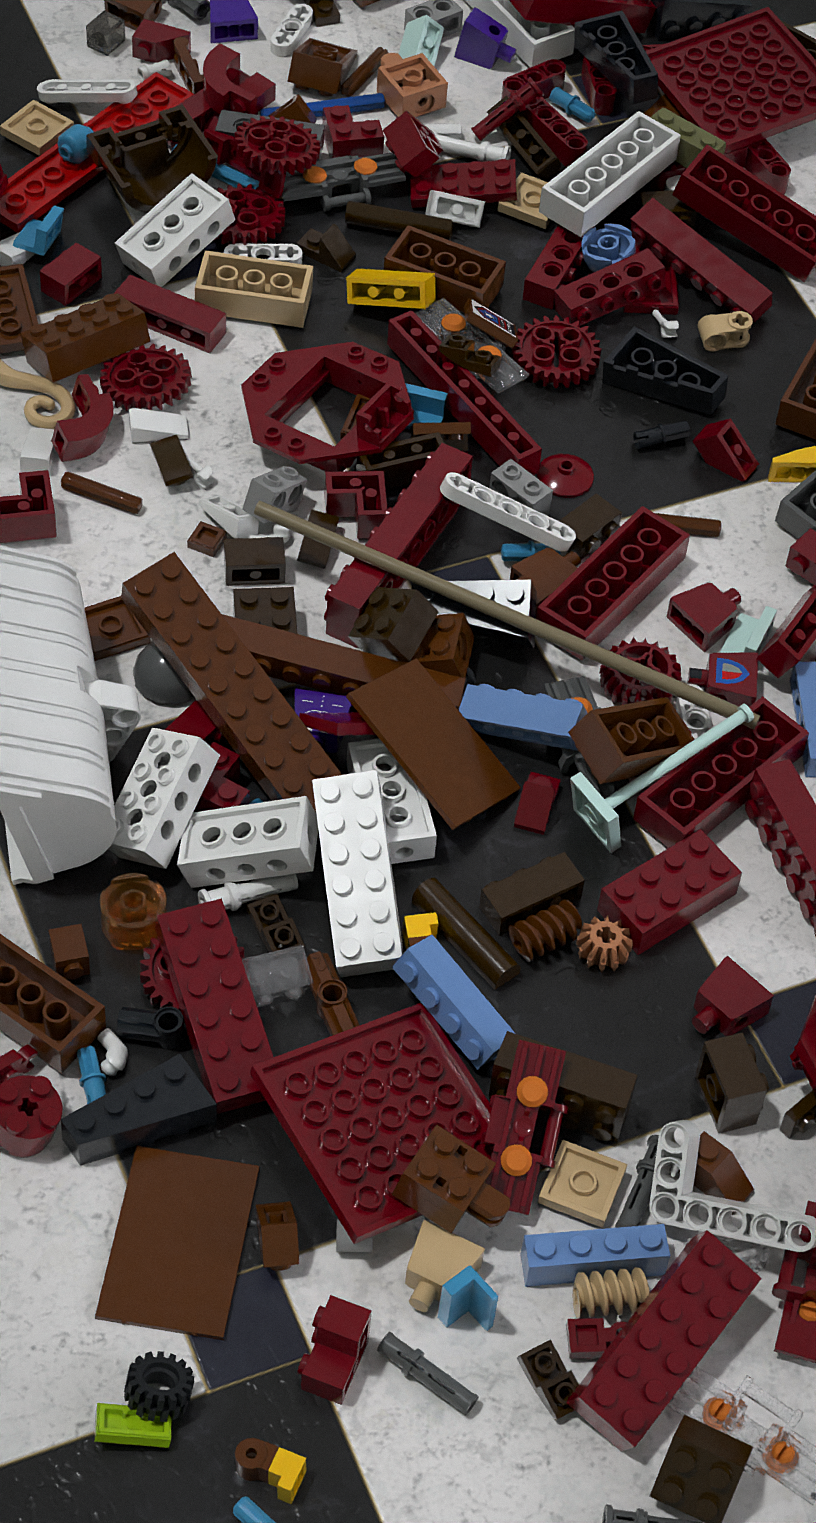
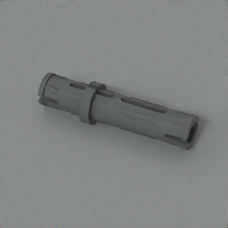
M388 1332L380 1342L377 1351L402 1368L401 1372L404 1375L415 1377L434 1393L459 1409L465 1416L474 1407L479 1396L472 1393L449 1374L424 1357L425 1353L419 1348L414 1350L394 1336L392 1332ZM401 1353H403L413 1362L421 1366L424 1369V1371L420 1370L417 1366H415L407 1359H405L403 1356H401ZM433 1375V1376L436 1377L438 1380H440L442 1383H444L446 1386H448L449 1388H451V1389L455 1392V1394H453V1393L450 1392L448 1389H446L445 1387H443L441 1384H439L437 1381H435L431 1376Z

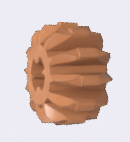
M608 915L604 918V921H600L594 916L590 924L584 923L576 941L577 948H579V959H587L588 968L598 965L600 972L605 969V966L615 971L618 968V964L625 965L633 946L629 928H622L621 919L615 923L610 922Z

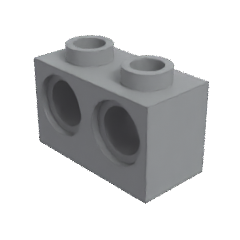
M429 0L405 9L404 30L408 22L428 15L444 27L442 38L462 30L463 9L453 0Z
M508 460L491 472L490 489L544 515L550 514L553 490L514 460Z
M283 466L255 477L251 480L242 510L264 523L269 522V520L254 514L255 507L259 501H263L288 513L293 512L299 507L307 479L299 475L297 470L288 466Z

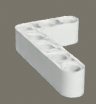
M689 1120L674 1121L663 1126L658 1138L649 1204L650 1213L657 1222L700 1232L708 1230L714 1235L796 1252H805L816 1247V1218L813 1216L693 1192L700 1142L699 1129ZM677 1128L681 1129L685 1135V1141L682 1146L674 1138ZM672 1163H675L680 1169L678 1180H675L670 1174L669 1168ZM667 1197L675 1204L673 1215L669 1214L665 1208ZM700 1204L704 1205L709 1212L707 1222L703 1221L698 1215ZM733 1211L738 1212L742 1217L743 1224L740 1229L736 1228L731 1221ZM767 1218L772 1219L777 1226L774 1236L770 1235L765 1229ZM801 1225L806 1226L811 1232L809 1243L804 1242L799 1236Z

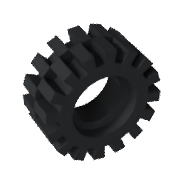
M162 1351L157 1352V1357H153L152 1352H147L144 1358L141 1356L135 1358V1363L132 1362L129 1366L124 1388V1399L129 1401V1409L137 1408L136 1415L142 1417L144 1413L149 1414V1421H154L155 1416H160V1422H167L168 1415L174 1420L178 1418L179 1412L184 1414L187 1406H189L194 1385L193 1371L191 1367L185 1368L186 1361L181 1359L176 1362V1355L170 1353L169 1358H166ZM160 1383L168 1386L170 1389L159 1390L148 1384Z

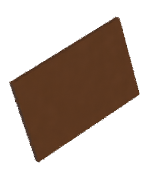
M417 658L346 695V698L452 830L471 821L472 818L502 800H506L521 789L519 784Z
M136 1146L95 1319L224 1340L260 1166Z

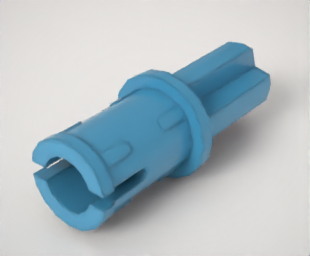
M555 87L549 97L550 101L565 109L566 114H573L586 123H590L595 118V110L580 101L579 96H572L560 87Z
M529 541L527 544H503L501 547V558L503 561H521L545 548L551 547L542 543H534L533 541Z
M93 1046L80 1048L77 1051L82 1074L79 1084L84 1088L87 1104L106 1094V1075L100 1071L97 1053Z

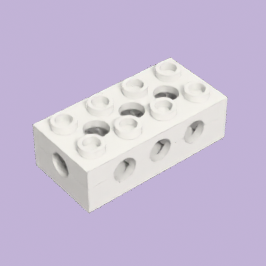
M191 173L115 242L123 264L146 281L163 287L233 223L235 217L229 199Z
M152 728L114 805L117 832L112 845L108 849L119 858L166 869L220 754L200 737Z
M380 739L349 742L346 764L348 774L377 770L381 785L391 864L434 858L437 835L426 796Z
M307 796L193 812L181 837L177 866L191 888L313 871L318 836L317 814Z

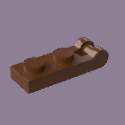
M178 37L174 39V64L187 90L196 94L203 89V75L199 73L197 60L192 59L188 51V39Z

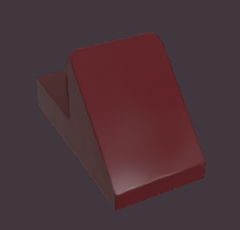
M530 771L528 780L524 782L514 822L515 828L542 835L545 834L561 779Z

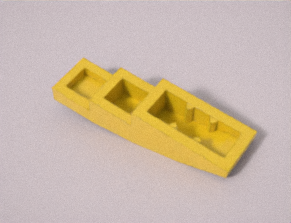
M816 446L798 449L772 458L768 482H803L816 470Z

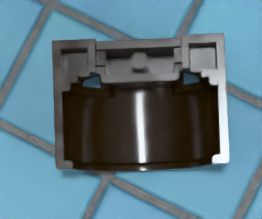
M183 104L160 111L159 120L118 133H114L112 128L109 127L86 135V150L98 168L103 167L124 201L131 208L140 212L148 213L191 173L207 183L217 164L218 155ZM168 141L179 142L175 149L169 153Z

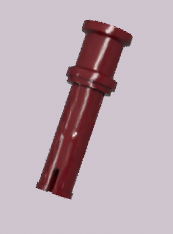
M529 77L527 83L516 92L511 91L508 100L472 127L471 130L481 142L517 111H525L529 103L537 97L541 98L544 94L533 79Z

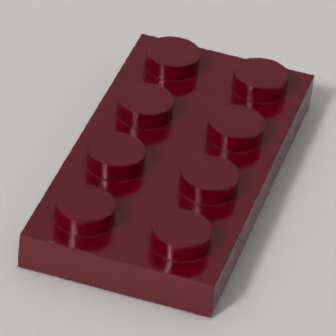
M515 159L431 165L418 177L415 178L411 175L412 208L427 207L430 190L485 201V203L517 201Z

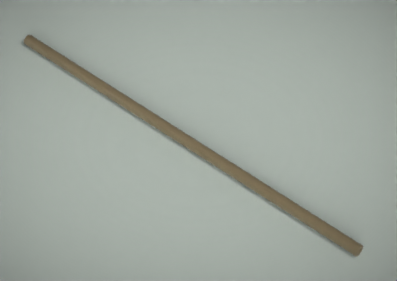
M259 501L255 507L254 514L720 716L728 718L738 711L739 706L263 501ZM753 713L754 720L749 723L743 722L741 725L754 730L760 715Z

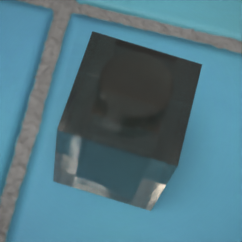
M103 11L86 25L87 47L108 56L125 41V20L107 11Z

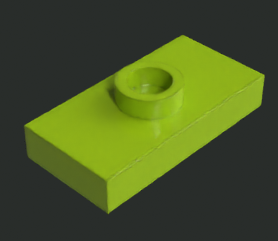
M97 1403L94 1442L169 1448L171 1442V1417L168 1415L167 1422H160V1416H155L154 1421H149V1414L144 1413L142 1417L136 1415L137 1408L130 1410L128 1405Z

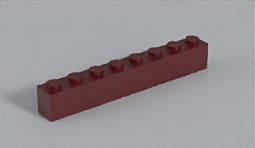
M412 310L390 319L387 345L428 389L448 393L446 409L458 422H471L470 435L493 460L501 466L512 459L532 475L539 473L542 448L468 369L454 363L439 351V345L442 342Z

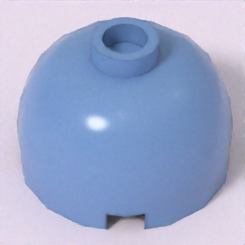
M604 224V228L596 230V227L591 228L584 235L581 242L584 262L593 273L630 257L636 252L635 238L632 237V232L618 224Z

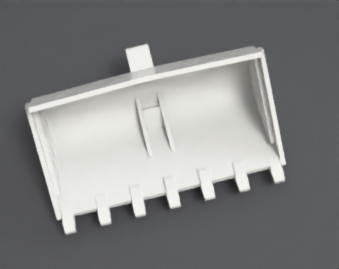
M0 545V811L5 820L13 885L23 882L38 884L54 879V873L79 867L93 861L112 845L116 837L117 827L109 763L115 758L133 732L141 716L137 692L134 687L98 680L82 591L76 577V569L64 561L53 557Z

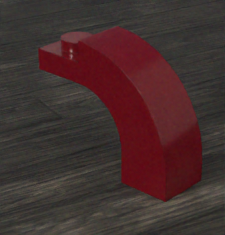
M220 43L208 53L203 63V94L207 103L218 114L221 113V110L257 115V95L232 83L240 75V53Z
M89 374L77 376L72 392V397L82 416L75 419L59 420L54 429L51 442L61 462L78 460L96 452L106 438L113 417L114 408L110 393L99 394V390L93 384Z

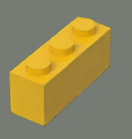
M356 269L346 277L347 304L426 309L436 300L435 273Z

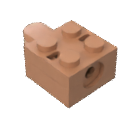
M387 53L382 56L381 66L378 67L376 92L384 95L386 104L397 117L405 111H408L414 117H418L446 107L448 82L423 53L402 59L398 53Z

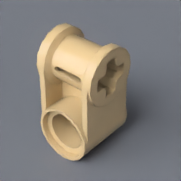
M743 311L718 315L710 314L698 321L697 328L704 348L708 351L742 348L748 345L750 341L748 330L751 328L753 320L751 315Z

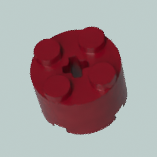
M22 1075L10 1078L0 1084V1146L8 1150L9 1154L13 1156L28 1157L40 1153L49 1144L56 1132L62 1117V1101L48 1078L44 1076Z

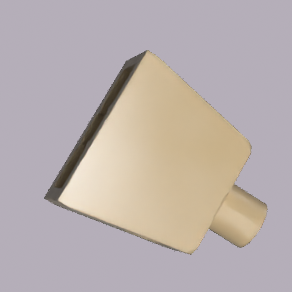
M424 1219L406 1270L405 1284L414 1289L409 1299L410 1305L419 1311L427 1312L434 1299L440 1302L443 1284L469 1265L478 1272L482 1266L485 1248L454 1233L451 1234Z

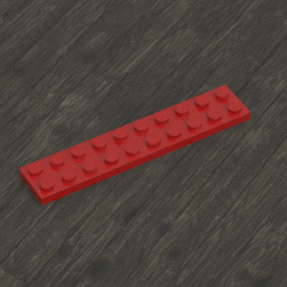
M155 72L136 86L138 95L132 102L128 104L114 102L83 125L88 126L94 132L111 127L114 133H118L156 121L159 118L160 111L173 108L194 94ZM58 143L8 178L9 183L0 198V222L19 233L28 221L38 219L53 206L103 171V167L98 168L91 156L80 164L66 161L59 154Z

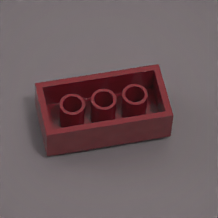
M700 829L603 887L597 911L604 918L608 915L612 923L621 919L622 928H629L630 939L633 943L632 949L639 955L736 895L742 872Z

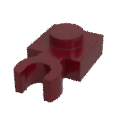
M27 1044L18 1051L13 1049L0 1056V1084L10 1078L19 1076L21 1072L28 1073L34 1068V1064L30 1060L36 1057L39 1052Z
M603 1318L567 1319L566 1330L569 1359L600 1358L627 1322H616L611 1327L604 1328Z

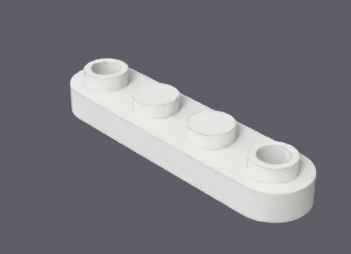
M130 79L46 80L37 86L39 99L47 104H55L57 102H70L72 104L82 102H95L96 104L119 102L121 104H128L138 95L136 83Z

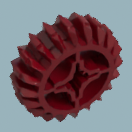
M633 637L630 644L622 640L619 646L612 645V648L609 650L682 681L681 667L677 663L676 655L669 654L668 647L659 648L658 641L654 644H649L646 638L642 642H637ZM605 665L600 666L601 687L604 688L605 696H612L613 704L621 702L624 705L668 697L671 702L672 698L676 697Z

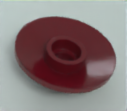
M555 454L545 458L540 463L537 479L553 490L552 495L562 498H573L583 495L591 488L594 473L591 466L578 456Z

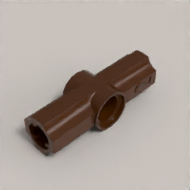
M318 951L309 954L306 959L301 961V968L317 1003V1014L324 1020L330 1035L333 1036L360 1026L347 998V987L339 980L328 953ZM327 999H336L337 1001H328Z

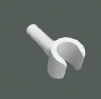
M654 310L652 314L661 326V336L663 338L678 337L676 329L679 328L678 321H667L658 310Z
M190 457L187 458L190 467L196 472L194 475L196 484L200 488L206 489L214 482V479L211 477L213 473L210 466L203 468Z

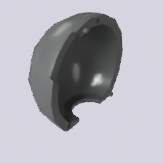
M153 641L137 655L133 668L135 687L143 696L155 702L167 704L187 702L195 698Z

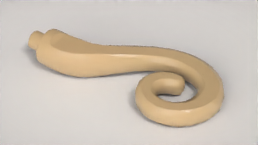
M0 359L1 386L42 392L54 398L61 407L57 414L43 416L36 410L38 408H44L49 411L54 410V400L46 395H37L29 398L24 406V414L30 424L37 428L55 429L57 421L73 419L76 406L72 395L65 387L57 382L52 383L45 377L15 370Z

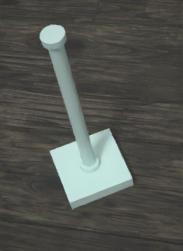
M742 704L738 707L736 713L606 799L600 795L580 771L570 778L574 811L609 852H614L621 847L619 815L613 809L743 722L749 723L754 720L753 712L746 704Z

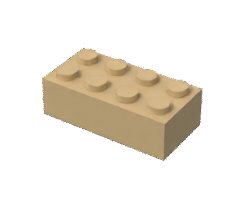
M205 250L195 284V301L226 313V317L303 328L312 294L313 266Z

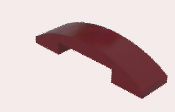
M210 129L204 130L203 135L218 155V165L227 163L259 181L258 188L278 199L282 198L286 172H284L283 176L278 171L270 175L267 169L259 172L258 166L250 168V162L243 163L242 157L236 156L237 151L234 150L233 136Z

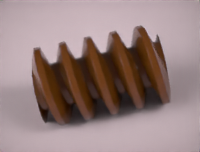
M563 900L559 905H552L548 910H541L537 915H530L525 921L520 920L514 926L509 925V936L517 952L525 961L530 962L533 960L532 950L537 956L541 957L544 955L543 945L551 952L555 950L554 940L559 946L566 944V936L569 940L575 941L577 939L576 929H582V920L575 906L569 900Z

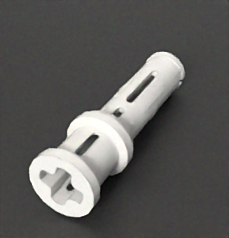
M435 133L444 150L442 152L478 159L480 162L497 161L500 159L510 160L511 146L506 145L504 148L490 145L489 141H484L480 144Z
M296 874L255 879L240 884L227 882L221 888L210 891L205 889L199 890L198 900L199 904L222 898L225 910L231 909V911H236L241 907V904L266 898L274 894L298 889V880Z

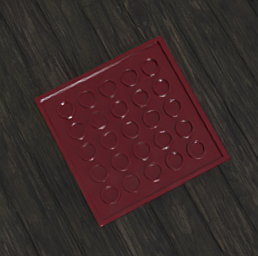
M769 7L645 51L658 73V86L687 121L726 142L724 154L816 120V60Z
M422 1003L253 1065L250 1070V1075L353 1244L422 1216V1214L394 1197L392 1193L403 1172L436 1125L491 1159L494 1146L482 1145L480 1142L482 1133L487 1132L492 1107H489V1101L435 1018Z

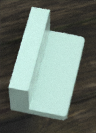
M428 15L408 22L398 54L402 59L423 53L434 66L444 27Z
M766 606L760 619L740 613L720 653L755 652L759 655L773 629L777 609Z

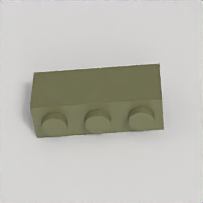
M662 107L650 117L681 135L677 160L674 161L681 166L687 168L707 144L724 155L725 141L676 115L672 111Z

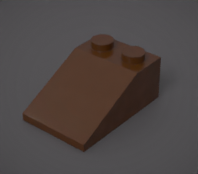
M309 38L293 51L287 82L294 83V87L298 89L308 90L313 88L317 89L321 95L333 96V94L341 91V85L349 74L358 50Z

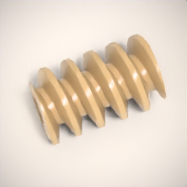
M635 1267L630 1275L628 1270L623 1268L618 1271L616 1277L613 1270H606L602 1278L598 1271H592L589 1279L584 1272H578L572 1292L576 1318L580 1319L582 1308H586L589 1317L594 1318L596 1307H600L604 1317H606L612 1305H614L617 1314L622 1315L624 1304H628L631 1313L634 1314L638 1308V1303H642L650 1293L644 1272L641 1268Z

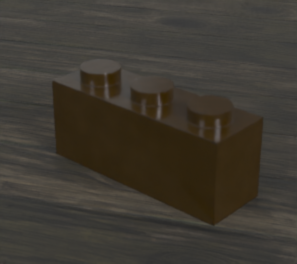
M437 432L392 442L380 453L357 456L356 471H384L386 490L409 485L415 472L422 470L425 466L430 452H435L444 441L440 433Z
M563 852L554 857L548 856L538 864L527 869L521 868L501 881L488 883L481 889L479 908L500 936L509 932V925L514 926L520 920L525 921L530 915H537L539 911L548 910L552 905H559L563 900H569L572 903L581 899L585 880L566 853Z

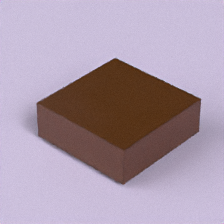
M200 521L187 540V548L214 558L224 543V539H227V531Z

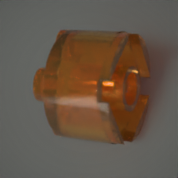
M127 873L117 876L111 881V885L105 891H102L100 896L101 927L111 946L117 950H139L149 947L151 938L158 939L155 931L157 915L167 913L166 893L162 885L149 880L147 875Z

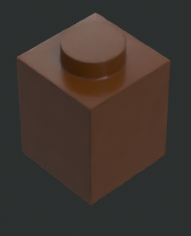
M82 924L49 929L50 949L55 972L70 980L78 979L83 975H89V954Z

